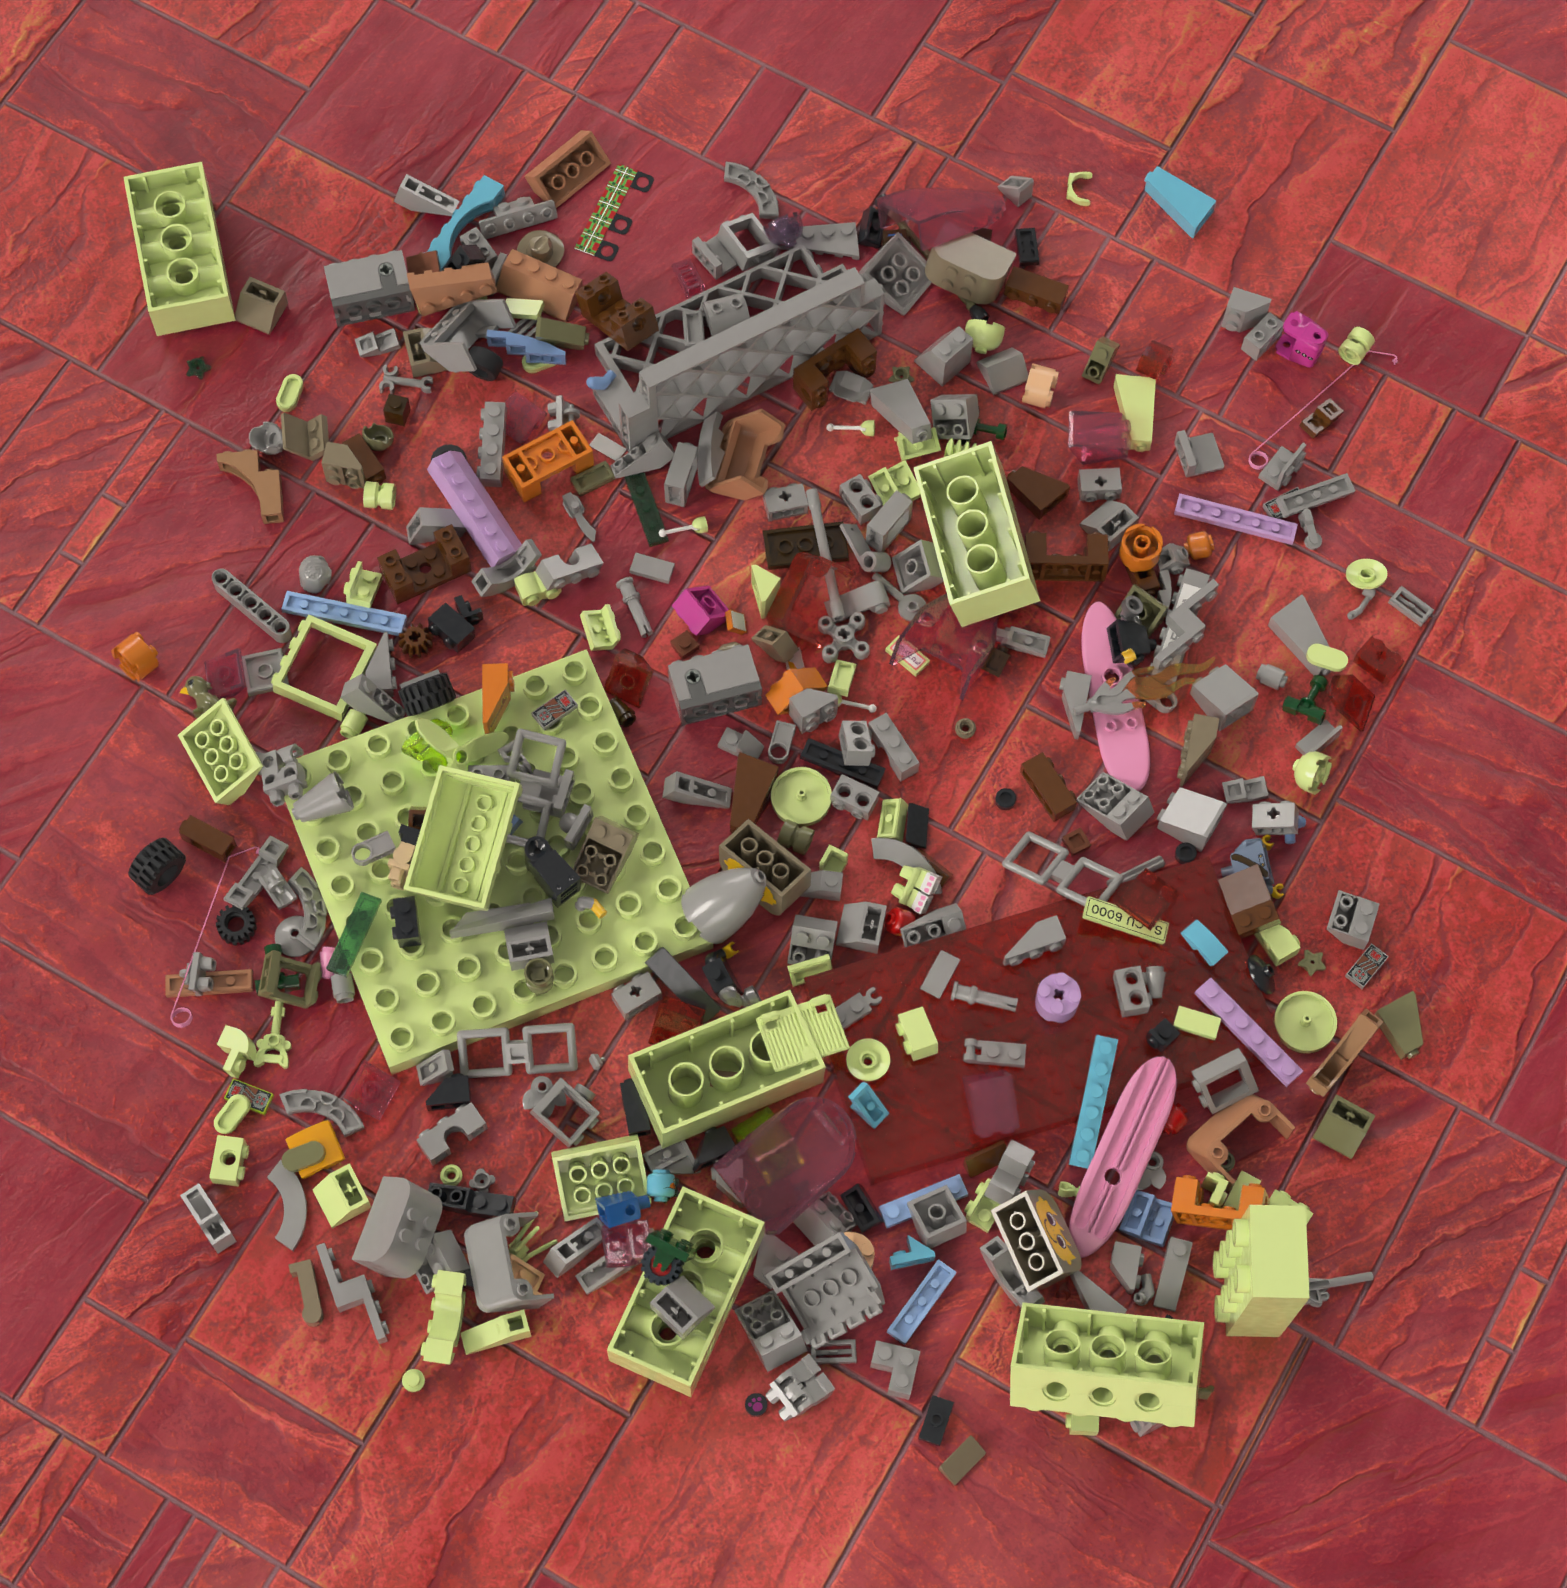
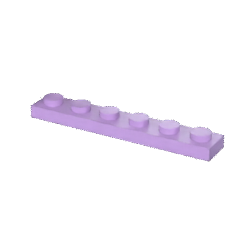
M1180 493L1174 515L1290 545L1294 542L1298 524Z
M1212 978L1208 979L1195 991L1194 994L1217 1017L1221 1018V1021L1286 1087L1302 1074L1303 1070Z

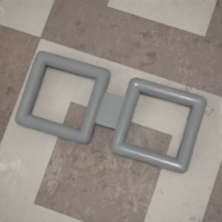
M518 729L507 776L520 780L522 785V795L518 798L517 802L543 808L536 836L545 838L552 807L551 801L539 798L541 786L549 788L557 786L566 748V740L525 729ZM524 738L557 746L550 779L516 771ZM508 834L506 840L507 843L525 847L528 841L527 838Z
M1030 831L1024 834L1002 862L1004 868L1039 885H1045L1049 879L1060 883L1056 888V892L1085 906L1087 898L1067 889L1083 867L1113 880L1099 897V900L1105 902L1109 900L1124 880L1123 875L1085 857H1081L1075 865L1064 861L1069 855L1068 849ZM1030 841L1058 854L1041 876L1013 863Z
M573 1023L525 1026L522 1029L523 1040H510L509 1029L506 1027L460 1030L457 1032L460 1074L468 1075V1078L510 1076L513 1073L512 1064L525 1063L528 1074L576 1071L578 1069L575 1026ZM566 1032L569 1063L534 1065L531 1034ZM501 1036L504 1067L469 1070L466 1039Z

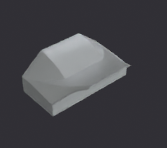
M837 371L829 391L837 397L866 405L873 384L865 377L854 373Z

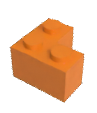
M815 667L790 668L783 673V677L779 681L771 685V690L765 696L778 715L789 714L790 697L807 688L824 692L828 686Z

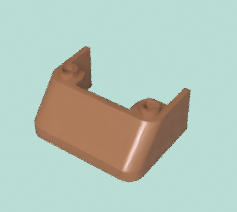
M1254 1094L1218 1111L1193 1133L1186 1143L1187 1151L1207 1172L1219 1173L1225 1177V1180L1229 1181L1225 1189L1227 1193L1231 1191L1236 1181L1221 1167L1228 1158V1149L1221 1142L1223 1138L1250 1114L1260 1122H1270L1286 1139L1291 1136L1295 1129L1294 1125L1271 1102Z

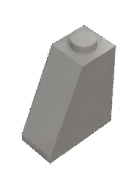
M424 507L418 508L406 526L409 545L435 541L433 532L450 524L453 525L458 537L463 536L466 528L453 509Z

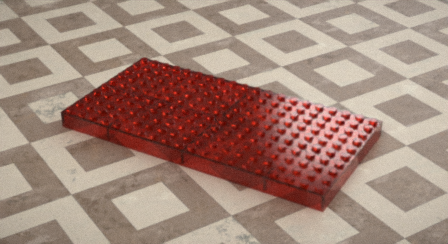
M1202 858L1122 882L1107 901L1108 903L1168 922L1169 926L1164 944L1084 919L1082 916L1085 906L1071 899H1065L805 977L803 986L808 1001L812 998L828 994L831 996L836 1008L859 992L863 997L866 996L868 989L875 987L876 991L871 994V998L877 999L880 996L882 997L880 1004L870 1005L871 1013L846 1028L844 1033L850 1047L861 1039L869 1038L881 1042L887 1048L890 1054V1066L885 1075L875 1081H862L854 1077L846 1063L849 1049L827 1056L870 1186L974 1154L1001 1140H1004L1005 1144L1010 1143L1011 1139L1017 1141L1078 1122L1096 1035L1118 1039L1103 1114L1114 1111L1124 1088L1134 1073L1144 1063L1155 1057L1163 1056L1173 1064L1177 1078L1176 1091L1193 1086L1192 1081L1195 1079L1191 1071L1237 1048L1246 1058L1250 1068L1263 1065L1222 1021H1220L1215 1040L1177 1029L1181 1033L1180 1036L1164 1051L1155 1050L1148 1044L1146 1038L1148 1031L1151 1028L1154 1029L1165 1018L1174 1025L1179 1006L1217 1017L1194 994L1210 978L1285 1052L1262 991L1257 987L1250 975L1248 955L1231 917L1210 858ZM1107 887L1082 894V896L1099 899ZM1057 915L1066 936L1065 945L1062 949L1055 952L1050 950L1043 952V955L1035 959L1030 957L1023 959L1020 964L1015 966L1010 964L1004 966L1005 955L1036 922ZM1195 920L1200 921L1228 951L1213 966L1206 962L1197 949L1193 950L1181 935V932ZM943 950L961 961L942 997L939 999L920 988L940 951ZM1141 966L1142 972H1146V967H1164L1166 975L1162 998H1152V1005H1150L1148 1013L1122 1017L1113 981L1114 971ZM1065 973L1073 978L1081 991V999L1075 1015L1063 1023L1045 1020L1037 1012L1035 1005L1036 993L1041 981L1049 975ZM1126 978L1127 983L1136 984L1135 979ZM954 981L969 987L974 985L978 987V990L1018 998L1016 1010L1013 1012L976 1002L970 1005L967 1001L950 1000ZM1137 998L1130 999L1135 1005L1141 1004V1001ZM825 1004L816 1006L817 1013L827 1011ZM923 1006L938 1042V1053L913 1061L911 1054H906L903 1045L905 1039L903 1036H899L896 1024L898 1023V1014ZM973 1038L982 1041L1026 1044L1025 1066L1021 1068L966 1063L963 1061L964 1054L966 1053L965 1039ZM975 1049V1054L981 1055V1049ZM866 1059L864 1061V1064L871 1065L872 1061L870 1059ZM1237 1069V1070H1235V1071H1233V1072H1231V1073H1229V1074H1227V1075H1231V1074L1237 1073V1072H1239V1071H1238V1069ZM862 1082L867 1083L889 1112L875 1129L850 1107L852 1102L848 1096Z

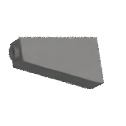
M908 379L870 389L872 407L912 444L932 439L931 423Z
M1300 595L1270 618L1268 627L1313 676H1327L1332 672L1331 670L1313 665L1306 658L1307 650L1311 645L1322 644L1328 647L1329 645L1305 597Z

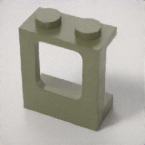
M272 950L265 954L258 996L305 1009L308 1008L318 998V991L316 990L322 976V971L320 970L321 963L316 962L313 965L282 957L281 952ZM281 968L306 975L307 979L303 997L290 995L278 990Z

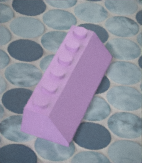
M448 451L433 458L427 471L489 565L494 567L507 561L522 544L461 452Z

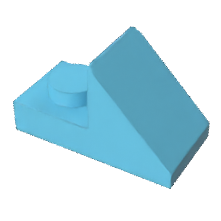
M862 1082L848 1096L852 1102L851 1109L874 1129L889 1114L874 1091L865 1082Z
M907 1235L909 1252L906 1253L905 1250L894 1252L893 1256H890L889 1264L891 1270L931 1262L935 1260V1252Z

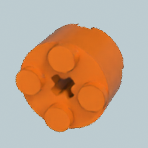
M1135 524L1129 527L1121 540L1119 549L1121 561L1132 572L1152 569L1159 562L1163 545L1162 536L1156 528H1150L1145 526V524Z
M139 632L129 635L111 650L113 658L115 660L119 658L121 662L119 667L132 680L135 681L137 679V682L159 665V661L156 658L158 655L157 650L152 645L148 646Z

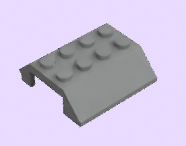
M841 1231L765 1274L776 1294L781 1291L783 1292L804 1328L800 1332L806 1345H812L815 1350L829 1343L828 1336L831 1340H834L848 1332L846 1325L852 1330L866 1322L865 1315L871 1319L883 1312L882 1305L885 1304L879 1281L858 1246Z

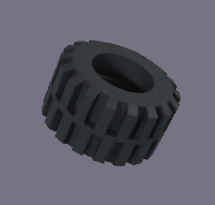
M440 673L407 685L398 691L407 716H414L435 709L456 698L447 673Z
M159 838L139 852L129 868L128 875L148 895H154L167 888L178 877L186 862V856L167 838Z

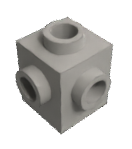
M1171 543L1164 546L1158 562L1160 571L1168 569L1169 573L1173 575L1183 572L1184 568L1190 565L1187 550L1183 546Z

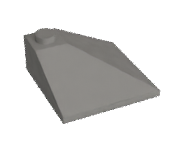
M899 232L859 271L865 277L866 282L875 278L878 284L883 285L886 292L884 295L885 304L903 316L932 283L925 274L927 261Z

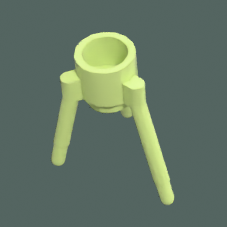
M534 1219L526 1224L514 1241L508 1245L509 1253L517 1256L524 1262H527L531 1257L558 1242L557 1239H554L527 1254L529 1249L525 1244L540 1229L539 1226H536L522 1241L520 1239L531 1226Z

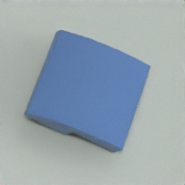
M1136 1190L1119 1230L1140 1240L1164 1247L1174 1220L1171 1212L1172 1203L1157 1199L1155 1195Z

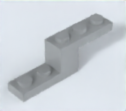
M1214 579L1168 614L1166 625L1178 638L1154 657L1152 666L1157 671L1162 667H1168L1174 661V657L1178 654L1180 656L1189 649V645L1193 642L1195 644L1204 637L1203 633L1206 625L1195 613L1202 608L1203 603L1206 601L1210 602L1217 596L1219 584Z
M325 1243L317 1245L316 1247L339 1312L365 1303L378 1343L387 1342L386 1335L389 1334V1329L386 1321L381 1322L379 1314L383 1312L379 1301H374L372 1293L375 1292L372 1280H367L365 1275H361L339 1283L343 1279L339 1268L334 1269L332 1261L336 1259L332 1248L327 1249Z

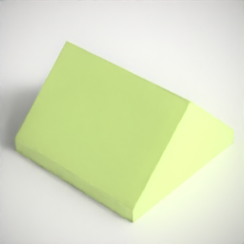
M751 565V584L761 619H764L780 596V578L757 565Z

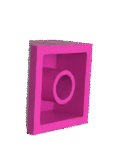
M709 585L685 589L672 605L677 615L689 626V630L696 636L709 634L725 623V612L729 610Z

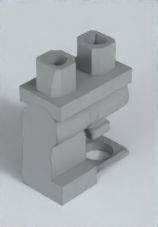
M297 744L259 755V760L263 765L261 769L264 785L263 792L269 795L271 803L276 807L285 803L284 796L289 795L292 800L301 798L303 796V789L308 787L307 781H305V770L296 759V757L302 756L304 751Z

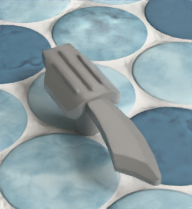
M571 492L563 495V506L569 517L572 519L576 518L582 532L592 542H595L596 530L583 517L585 508L578 496L573 495Z

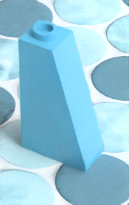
M1158 166L1145 177V191L1191 238H1194L1214 212L1216 200Z

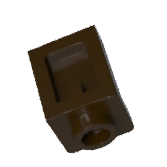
M999 644L997 647L991 646L981 669L1000 677L1012 656L1008 654L1009 649Z

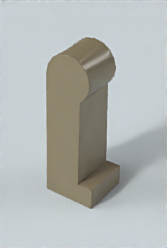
M309 1259L289 1264L290 1274L293 1278L298 1277L304 1304L302 1317L308 1326L316 1327L322 1323L324 1315L313 1263Z

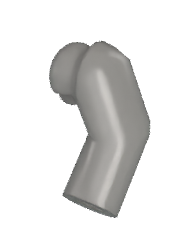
M1151 1274L1141 1275L1142 1288L1134 1295V1302L1140 1306L1146 1305L1155 1294Z

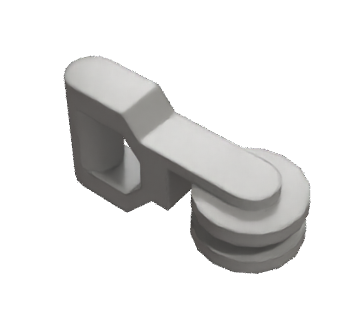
M1306 508L1298 515V519L1304 532H1308V536L1304 540L1305 546L1310 550H1315L1322 544V538L1316 533L1310 509Z
M515 740L498 749V753L505 762H510L511 756H507V754L513 750ZM521 749L517 767L520 772L532 774V767L522 754L523 749Z

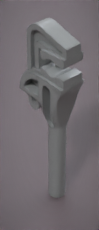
M1365 1272L1331 1279L1309 1278L1310 1298L1305 1305L1321 1307L1322 1302L1329 1299V1293L1325 1292L1327 1289L1373 1280L1372 1272Z

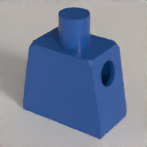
M631 1191L595 1198L599 1219L608 1228L640 1219V1210L651 1207L648 1195L637 1197Z

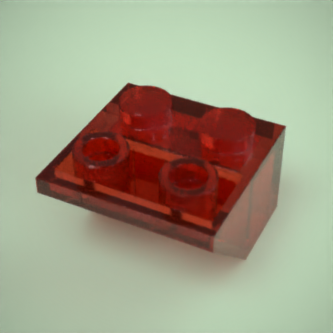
M665 996L658 1006L648 1043L655 1045L701 1026L706 1010Z

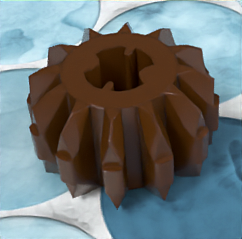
M411 623L410 629L404 627V633H399L400 641L398 642L403 654L409 653L411 658L415 654H417L418 658H421V653L428 655V648L433 647V642H431L433 641V635L428 627L423 628L421 623L417 627Z

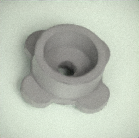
M478 1169L473 1179L469 1181V1186L476 1188L480 1192L488 1193L490 1185L495 1183V1177L489 1175L484 1169Z

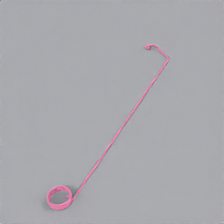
M1370 350L1368 351V352H1373V353H1380V354H1386V355L1395 356L1396 358H1394V360H1392V362H1394V365H1395V363L1398 362L1397 356L1394 355V354H1388V353H1382V352H1376V351H1370ZM1310 401L1305 407H1303V408H1302L1297 414H1295L1289 421H1291L1296 415H1298V414H1299L1304 408H1306L1312 401ZM1287 421L1281 428H1279L1274 434H1272V436L1275 435L1280 429H1282L1289 421ZM1270 436L1265 442H1263L1257 449H1259L1264 443H1266L1272 436ZM1254 450L1249 456V465L1254 469H1263L1268 464L1267 455L1261 451ZM1260 455L1266 459V463L1257 466L1251 462L1250 458Z
M252 847V848H250V849L244 850V851H242V852H239V853H237V854H234V855H231V856L228 857L227 863H226L225 868H224V871H223V873H222V877H221L220 882H219V884H218V887H217L215 896H214L213 901H212V903H211V906H210L208 915H207V917H206L205 923H204V925H203V928H202V931H201V934H200V936H199V939H198V942H197V944H196V947H195V951H194V952H196V949H197V946H198V944H199V941H200L202 932H203L204 927H205V924H206V922H207L209 913H210V911H211V908H212L214 899H215L216 894H217V892H218V889H219L221 880H222V878H223V875H224V872H225V870H226V867H227V864H228V861H229L230 857L235 856V855H238V854H240V853L246 852V851L251 850V849H254V848H257L256 854H259V850H260L259 847ZM193 956L170 1017L173 1025L178 1028L188 1026L192 1021V1014L189 1009L184 1007L178 1008L175 1011L174 1009ZM186 1011L190 1014L189 1019L184 1023L178 1024L173 1021V1018H177L176 1015L180 1012Z

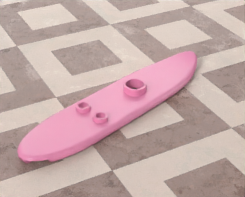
M1095 602L1090 606L1082 628L1081 644L1084 671L1086 675L1092 676L1089 687L1090 698L1094 696L1104 682L1112 689L1130 671L1135 675L1134 668H1129L1127 664L1113 663L1106 628L1117 619L1109 607L1102 602ZM1108 672L1111 674L1116 673L1119 676V681L1110 683L1105 679L1104 675H1107ZM1134 677L1124 690L1127 689L1136 698L1122 702L1132 703L1134 707L1132 711L1122 715L1092 713L1101 756L1108 774L1140 791L1145 786L1149 776L1150 749L1140 697L1135 693L1138 687L1136 677Z
M1163 1056L1148 1060L1134 1073L1127 1083L1083 1178L1074 1202L1069 1224V1231L1081 1258L1093 1254L1103 1246L1120 1224L1168 1120L1175 1098L1177 1078L1173 1064ZM1108 1169H1114L1119 1173L1120 1179L1117 1184L1109 1185L1105 1180L1104 1175Z

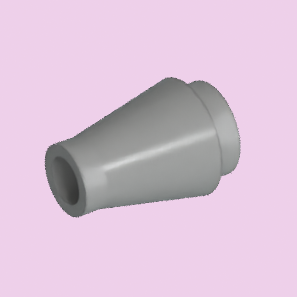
M1146 967L1147 987L1151 997L1162 998L1166 975L1164 967Z

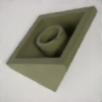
M1134 584L1125 598L1133 595L1141 600L1143 610L1137 616H1139L1142 625L1145 626L1149 638L1164 621L1168 607ZM1121 605L1114 614L1116 619H1121Z

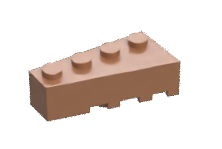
M488 263L466 265L456 270L452 269V267L444 268V271L433 273L432 270L424 271V274L414 275V272L407 273L410 291L422 317L497 293L495 279Z

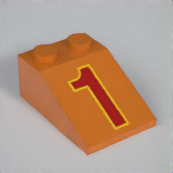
M508 663L482 664L483 727L485 734L495 731L511 700V692H515L513 671H509Z

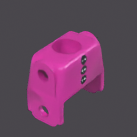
M1298 311L1290 313L1283 324V332L1286 334L1281 336L1275 346L1276 353L1287 360L1311 368L1317 362L1324 349L1328 332ZM1283 343H1289L1290 347H1284Z

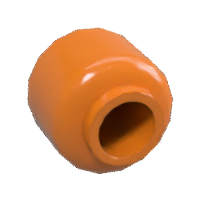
M1205 531L1188 535L1187 543H1184V548L1193 560L1210 557L1212 551L1215 550L1212 535H1208Z

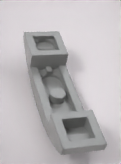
M269 836L259 850L257 859L240 882H235L224 897V901L241 910L248 906L264 888L258 878L279 866L288 849V845Z

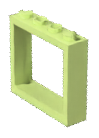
M308 614L306 620H302L298 627L299 634L297 638L293 637L290 642L288 655H284L281 660L279 673L275 672L272 677L273 692L342 721L350 706L343 699L340 698L336 706L287 685L283 681L311 627L364 650L350 680L362 673L365 675L366 669L376 651L377 644Z

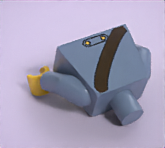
M1267 834L1262 840L1261 838L1244 840L1235 849V852L1230 855L1232 865L1221 868L1222 876L1226 877L1258 864L1270 895L1276 899L1281 898L1284 894L1278 893L1276 889H1283V884L1272 886L1274 879L1267 851L1273 847L1274 843L1269 844L1266 842L1271 839V836Z

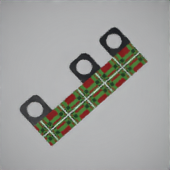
M618 164L574 249L606 261H612L619 248L617 245L602 239L607 230L622 235L628 232L632 220L616 212L629 187L642 192H648L654 182V178ZM646 177L649 180L648 186L639 187L636 184L637 179ZM619 219L627 222V227L623 230L615 228L614 224ZM611 246L613 254L608 257L601 254L602 247Z

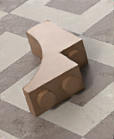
M257 450L225 451L217 454V463L221 471L240 477L255 491L260 501L263 523L284 522L282 479L279 470L266 469L261 471Z
M1365 1009L1306 1082L1310 1086V1090L1324 1097L1357 1058L1383 1021L1368 1009Z

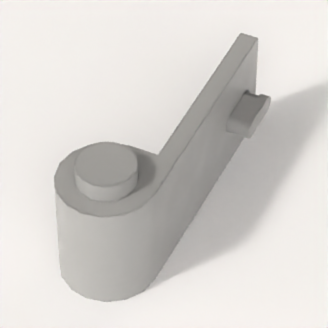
M842 523L840 525L845 538L864 571L886 572L891 566L890 556L885 552H872L857 524Z
M874 581L840 595L845 619L850 618L855 612L862 613L869 609L872 612L881 614L886 612L891 605L882 581ZM828 600L824 604L828 616L833 619L830 600Z

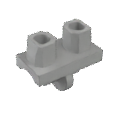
M562 395L556 396V401L548 404V413L551 417L556 416V419L548 421L549 431L571 420L574 421L580 418V411L574 409L573 404L564 401Z
M277 867L258 878L279 910L297 899L296 894Z
M200 952L193 953V960L184 984L189 985L188 990L195 992L196 996H202L203 992L213 990V979L205 977L206 971L216 970V960L211 957H205ZM187 963L186 969L180 970V977L185 978L190 963Z

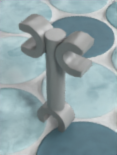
M387 365L383 366L384 377L383 381L379 384L380 393H383L385 387H390V394H393L395 391L394 384L418 387L424 393H431V387L425 385L427 383L433 384L432 377L426 376L421 380L397 377L399 373L397 366L394 367L393 372H388Z

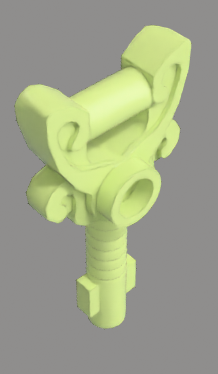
M275 1001V1007L271 1009V1016H273L271 1034L265 1035L264 1039H259L256 1043L259 1050L254 1061L255 1067H261L265 1063H279L282 1068H289V1059L286 1051L291 1049V1043L285 1040L284 1036L280 1035L282 1017H285L286 1010L283 1007V1002ZM276 1050L280 1052V1055L266 1054V1052Z

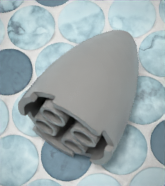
M735 868L718 872L698 881L686 890L681 899L682 909L688 923L693 922L701 932L700 937L714 944L724 942L735 934L754 913L764 894L766 876L763 871L756 868Z

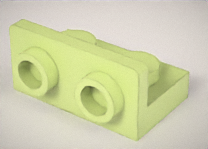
M931 428L932 439L912 444L904 435L898 432L899 436L894 437V441L897 442L901 461L941 451L936 428Z
M358 561L356 567L351 569L350 581L346 582L344 586L346 602L371 608L382 582V574L363 570L362 562Z
M989 1178L985 1183L981 1181L975 1191L978 1194L975 1201L970 1200L964 1210L967 1213L966 1220L986 1233L989 1232L995 1222L991 1210L1001 1205L984 1196L991 1181Z

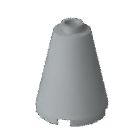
M337 772L330 773L293 803L294 808L291 810L296 820L300 819L301 822H307L353 810L354 805L351 796L342 785L344 782Z

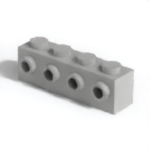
M485 402V408H481V420L484 421L483 428L480 427L479 431L482 447H478V459H481V466H477V477L480 478L483 486L502 487V456H504L507 407L505 402Z

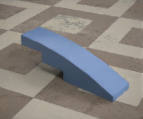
M487 329L488 346L506 347L507 354L525 355L526 363L566 365L565 351L549 343L525 335Z

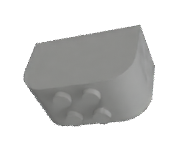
M383 1176L352 1260L386 1277L409 1278L414 1275L424 1262L442 1213L441 1199L405 1178Z

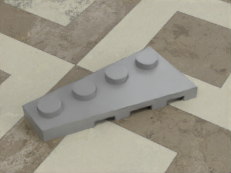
M855 222L778 228L779 249L791 250L803 244L806 250L809 249L815 252V254L823 255V253L834 254L835 257L843 258V256H849L852 259L859 260Z

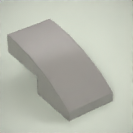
M394 328L377 335L371 332L355 339L360 357L381 355L401 348L397 332Z
M1167 569L1159 573L1158 582L1161 591H1158L1156 599L1169 608L1172 589Z
M1264 776L1244 781L1243 778L1222 782L1227 803L1250 802L1269 798Z
M941 950L920 989L940 999L961 960Z

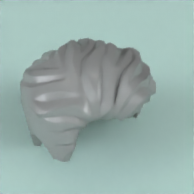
M263 422V425L251 429L249 440L250 445L254 449L267 455H275L282 452V429L277 424Z
M313 555L306 557L301 562L299 578L300 585L305 591L315 594L319 593L331 580L332 570L324 557Z

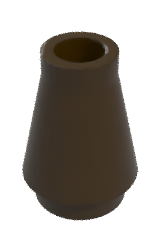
M614 697L609 701L619 725L629 727L635 722V711L618 697Z

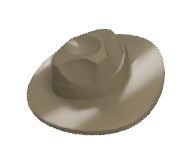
M536 230L522 238L517 251L556 267L563 258L564 245L556 235L548 231Z

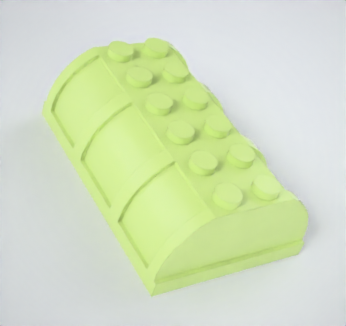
M439 765L404 890L434 900L475 910L488 911L490 907L489 899L495 878L500 872V861L507 836L512 830L513 824L511 822L517 801L522 795V785L512 781Z

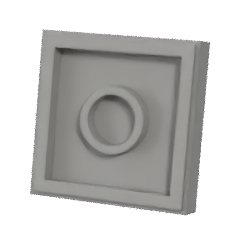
M282 648L241 656L249 696L273 691L271 680L275 672L279 673L281 669ZM286 675L283 683L289 685L288 676Z

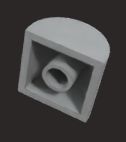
M742 293L702 303L712 336L750 318Z

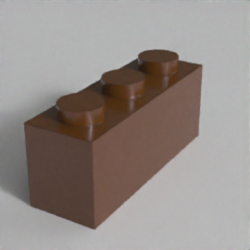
M1013 266L1005 285L1004 295L1012 300L1022 301L1029 306L1039 307L1049 313L1060 314L1068 294L1069 285Z
M1042 752L1021 764L1020 773L1053 822L1075 810L1077 798L1073 791L1067 789L1063 776L1060 773L1057 774L1054 764L1049 757L1046 758Z

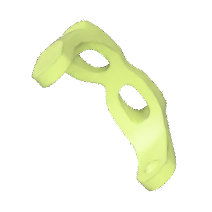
M1091 172L1069 173L1066 199L1081 206H1089L1090 200L1079 198L1073 191L1072 183L1079 178L1091 179L1093 174Z

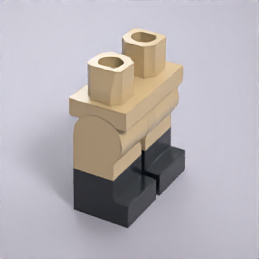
M401 824L398 831L401 842L399 847L393 852V859L390 858L388 861L390 869L388 879L392 881L391 887L404 890L420 830Z

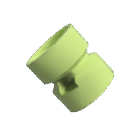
M1355 327L1339 347L1338 353L1349 364L1358 365L1373 346L1375 339L1368 330Z
M366 481L363 493L364 507L377 508V506H380L381 509L393 510L396 500V485L393 483L379 485L378 482Z

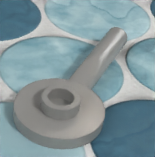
M878 572L873 575L872 579L874 581H882L885 590L899 601L898 612L903 619L909 622H916L925 616L927 604L921 596L916 594L904 596Z

